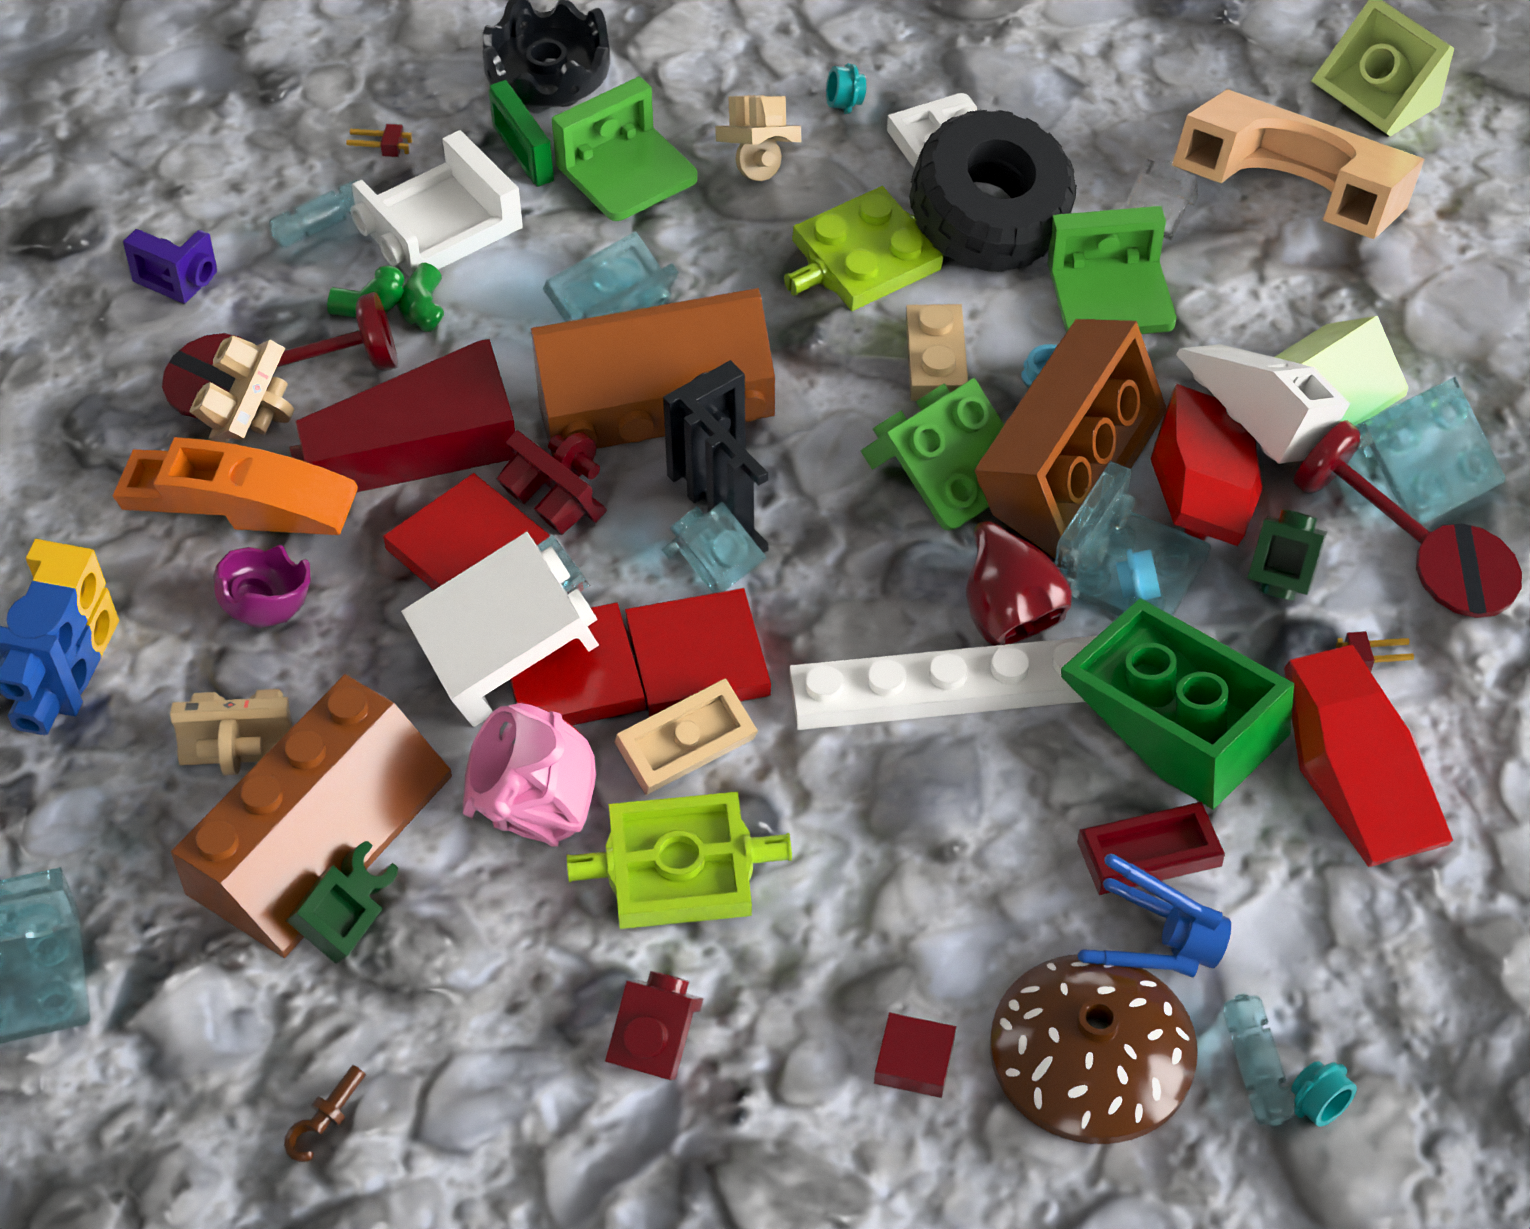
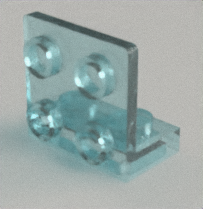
M1456 377L1355 425L1361 435V442L1357 450L1362 449L1366 459L1375 456L1400 508L1421 525L1493 489L1506 480Z
M1110 461L1060 537L1057 545L1055 565L1066 578L1073 597L1120 616L1137 600L1135 596L1123 598L1116 563L1127 561L1126 551L1132 548L1133 553L1151 549L1161 597L1145 601L1174 616L1207 561L1211 545L1203 540L1132 512L1135 497L1128 495L1132 469Z
M59 867L0 880V1044L88 1024L91 1020L79 909L62 868Z

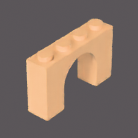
M1226 89L1187 115L1172 166L1218 183H1223L1239 170L1246 168L1273 169L1306 178L1332 192L1322 221L1375 239L1407 209L1424 158Z

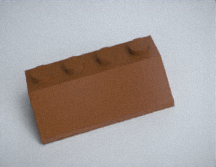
M759 288L531 328L539 408L548 443L555 435H560L566 440L569 436L580 432L593 439L597 449L664 437L663 396L691 382L701 373L709 372L730 360L745 374V422L775 416V374Z
M1075 319L974 470L992 514L1060 563L1072 564L1164 417L1167 409L1137 321Z
M344 674L170 851L184 892L199 904L285 959L304 938L302 934L286 922V919L319 876L333 865L341 872L342 861L346 854L364 841H369L373 845L370 852L364 857V866L367 870L452 777V772L449 766L394 702Z

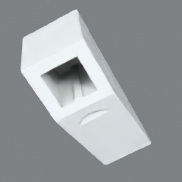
M1221 344L1179 348L1176 354L1191 370L1194 379L1206 387L1224 405L1228 415L1240 423L1261 445L1262 451L1278 464L1305 460L1320 440L1340 423L1350 406V403L1312 366Z

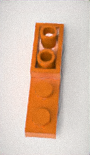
M174 437L168 451L133 449L112 497L122 510L226 516L235 530L340 535L358 486L354 480L325 468L266 450L204 439Z

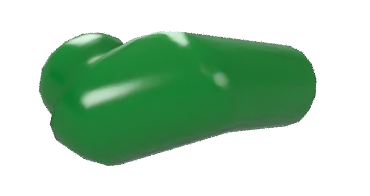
M420 263L402 287L404 293L397 304V308L405 320L411 325L415 322L424 332H431L444 316L443 308L432 302V293L441 282L442 275L435 266L429 263Z
M385 265L375 271V278L369 281L360 291L332 287L328 295L327 311L333 315L356 318L355 306L358 298L362 295L376 292L387 314L402 298L404 293L402 288L404 275L398 268Z

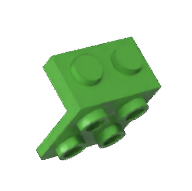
M640 76L551 117L556 166L612 221H622L697 183L696 167L654 128L652 87Z
M1162 206L1053 215L1052 236L1049 244L1047 264L1065 332L1069 330L1075 319L1137 321L1141 334L1169 332L1174 329L1176 313L1160 264L1166 225Z
M975 378L952 392L949 391L945 383L916 401L921 411L909 419L906 418L902 410L872 429L878 439L860 450L872 470L896 456L938 524L947 531L958 528L989 507L974 470L1004 426V423Z

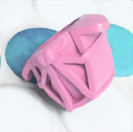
M523 703L497 708L482 725L470 749L465 773L463 815L473 819L474 813L477 810L492 821L494 828L502 831L509 830L519 836L547 843L551 847H558L559 841L571 837L575 832H581L588 815L596 779L594 754L588 741L574 726L563 720L560 713L554 711L547 712ZM508 722L502 735H500V728L503 723Z

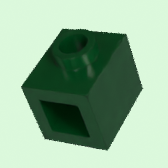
M1282 509L1279 518L1267 516L1264 519L1247 579L1261 582L1260 592L1287 600H1294L1296 592L1308 595L1327 535V531L1315 528L1318 518Z

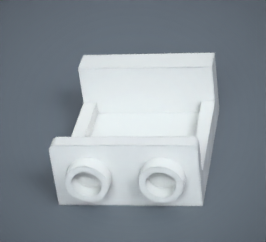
M461 130L442 138L445 163L379 195H376L362 179L351 184L355 205L351 206L350 211L356 227L364 236L370 234L379 244L389 264L392 266L399 265L409 277L420 263H429L440 269L523 228L519 188Z
M525 532L401 611L450 699L473 727L485 721L493 712L484 696L575 638L581 640L588 652L599 646L588 628L590 624L598 620L578 588L567 594L561 584L571 577L552 546L541 552L528 532Z

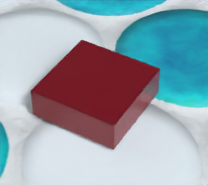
M889 1012L875 1069L874 1084L942 1098L955 1041L956 1026Z

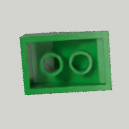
M1139 598L1061 668V677L1162 780L1197 801H1202L1204 805L1212 810L1291 735L1293 682L1142 598Z

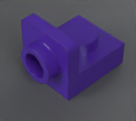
M137 228L123 240L132 281L183 304H186L202 287L208 285L217 272L210 234L202 230H197L181 247L167 239L155 237Z

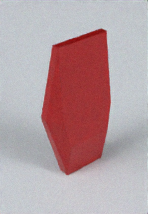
M1176 384L1150 457L1173 524L1185 528V536L1194 543H1203L1209 536L1238 547L1246 534L1263 490L1256 439L1240 423L1228 415L1226 408L1216 397Z
M1353 644L1289 660L1284 667L1285 678L1294 683L1292 724L1299 769L1366 865L1372 867L1448 846L1453 841L1415 738Z

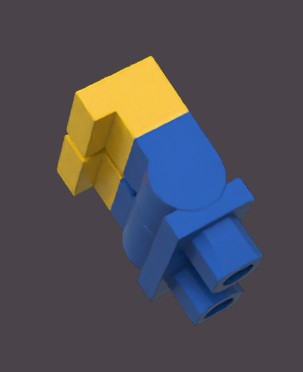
M35 539L25 558L33 580L26 595L14 602L8 610L6 618L8 627L0 626V694L5 698L15 700L7 715L14 729L45 736L49 734L58 714L77 716L83 704L81 694L88 686L120 620L109 590L104 587L106 582L94 549Z

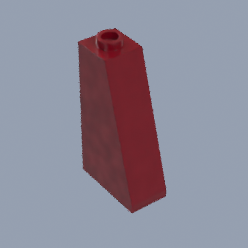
M490 339L472 343L296 420L300 444L289 447L291 458L325 468L354 480L358 486L357 492L511 460L514 453L505 442L515 432L514 418Z

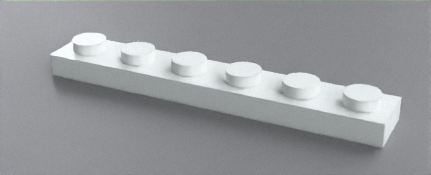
M1097 636L790 665V686L797 730L1085 702L1061 677V668Z

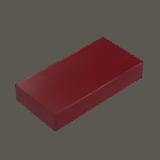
M1202 801L1080 829L1077 840L1099 895L1112 893L1103 887V881L1107 878H1113L1130 887L1138 886L1105 864L1104 859L1108 854H1115L1160 881L1221 867L1225 857V852Z

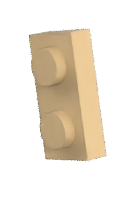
M962 304L907 305L906 333L911 401L919 400L944 383L949 391L952 392L968 382Z
M725 678L617 733L614 743L644 794L648 795L750 742L755 738L758 730Z

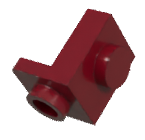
M650 971L647 982L627 980L605 1062L667 1080H675L693 1013L701 1011L704 998L687 993L690 981L660 972Z

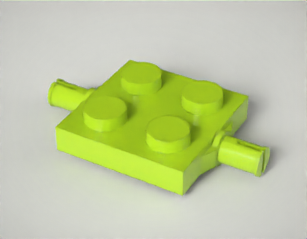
M882 185L794 225L792 241L806 256L808 265L792 273L785 274L784 282L787 290L791 291L793 296L817 284L824 285V287L835 292L851 311H854L941 270L944 255L934 248L928 238L921 233L915 223V216L905 211Z
M738 792L608 804L611 832L605 845L606 852L577 855L566 854L569 882L599 878L609 879V885L617 897L620 929L752 916L749 881L753 872V863L792 861L789 833L750 837V832L741 819Z

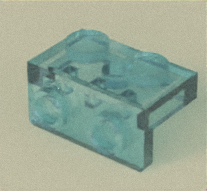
M635 231L547 279L543 290L561 317L567 322L663 305L672 295L669 290L679 271L673 263L661 268Z

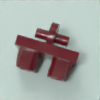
M518 430L505 442L514 453V456L496 478L508 494L524 505L543 484L551 488L534 510L540 518L559 534L563 535L583 515L597 523L606 513L607 509L605 506L592 497L593 489L580 478L581 475H584L589 480H592L600 472V466L593 461L597 446L595 441L583 432L575 433L566 440L560 435L553 436L548 443V448L555 453L553 457Z

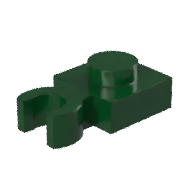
M364 841L346 854L342 861L341 872L334 865L324 871L286 919V922L335 964L350 954L383 909L369 896L378 893L390 885L398 873V867L394 863L381 870L376 876L371 875L365 869L364 857L373 846L369 841Z

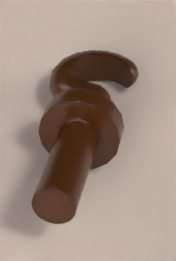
M352 1065L326 1100L319 1096L314 1100L311 1106L317 1112L312 1119L301 1120L288 1129L284 1138V1147L291 1159L298 1162H308L313 1158V1152L295 1151V1142L302 1133L313 1131L322 1135L331 1122L337 1126L342 1123L345 1115L340 1109L366 1076L360 1068Z

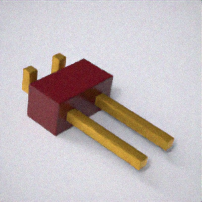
M386 123L384 131L350 129L351 135L382 137L381 142L347 139L346 144L349 146L381 148L382 156L399 157L401 149H404L405 154L410 152L409 145L403 143L404 138H407L408 143H412L413 140L412 133L404 132L403 125Z
M1366 631L1347 632L1345 641L1343 642L1342 638H1337L1335 645L1336 648L1353 644L1370 671H1372L1373 664L1377 662L1414 660L1413 653L1373 656L1371 647L1409 645V638L1369 640Z

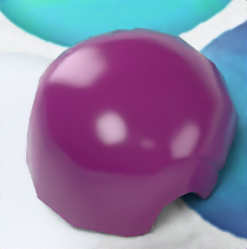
M277 545L265 551L252 547L230 550L215 567L213 574L215 597L221 608L229 616L249 626L260 629L285 623L304 604L311 582L310 563L307 559H303L298 564H295L288 557L282 545Z

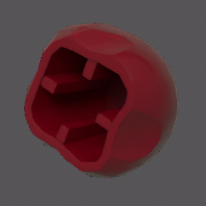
M989 521L978 523L973 532L977 555L968 578L966 597L971 618L985 641L993 646L1016 644L1045 632L1062 622L1071 607L1072 591L1058 567L1041 550L1012 535L999 525Z

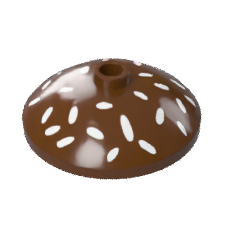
M1078 954L1045 961L1020 976L1000 1000L993 1018L990 1036V1056L995 1076L1001 1089L1016 1109L1040 1128L1059 1137L1082 1143H1120L1144 1136L1157 1129L1169 1120L1183 1104L1190 1091L1197 1067V1039L1192 1021L1184 1005L1165 983L1143 968L1082 963L1078 959ZM1093 1018L1101 1019L1107 1022L1109 1027L1097 1029L1092 1027L1087 1020Z

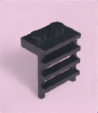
M730 360L709 372L701 373L691 382L663 396L667 476L673 482L684 478L687 481V497L693 503L702 499L707 502L708 519L714 525L723 520L728 523V540L735 547L746 542L760 556L769 551V543L754 529V482L759 486L768 481V472L746 451L745 374Z

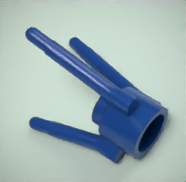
M1115 854L1106 855L1104 861L1108 867L1162 899L1160 900L1113 878H1107L1103 881V887L1107 891L1166 918L1162 932V943L1171 947L1173 955L1084 949L1078 953L1079 961L1109 966L1172 970L1192 978L1196 975L1199 965L1215 968L1227 949L1231 935V920L1223 916L1222 912L1197 903Z

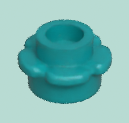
M847 63L844 67L833 66L830 69L826 83V101L830 108H840L844 110V114H850L853 107L861 105L865 99L866 77L864 74H859L855 64Z
M1316 1061L1308 1065L1296 1077L1291 1087V1092L1295 1095L1294 1114L1299 1118L1306 1115L1318 1127L1328 1125L1338 1118L1350 1105L1357 1092V1086L1346 1076L1347 1068L1343 1064L1335 1062L1324 1065L1320 1061Z

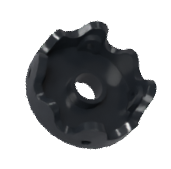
M508 0L502 19L494 26L486 25L483 31L484 71L490 85L507 80L522 103L532 107H567L589 96L601 86L608 75L610 67V47L606 21L602 10L596 7L585 15L571 1L559 0L552 10L538 12L532 7L529 0ZM547 58L555 59L551 62H544Z

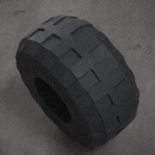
M1003 110L969 111L966 114L952 117L943 122L924 144L911 179L910 207L916 219L915 223L921 233L944 256L954 259L961 265L972 269H983L988 272L1021 269L1032 265L1034 261L1044 257L1049 252L1053 215L1071 213L1077 189L1074 179L1075 171L1059 142L1027 117L1024 119L1013 115V112ZM974 183L992 184L1002 189L1011 199L995 198L984 193Z

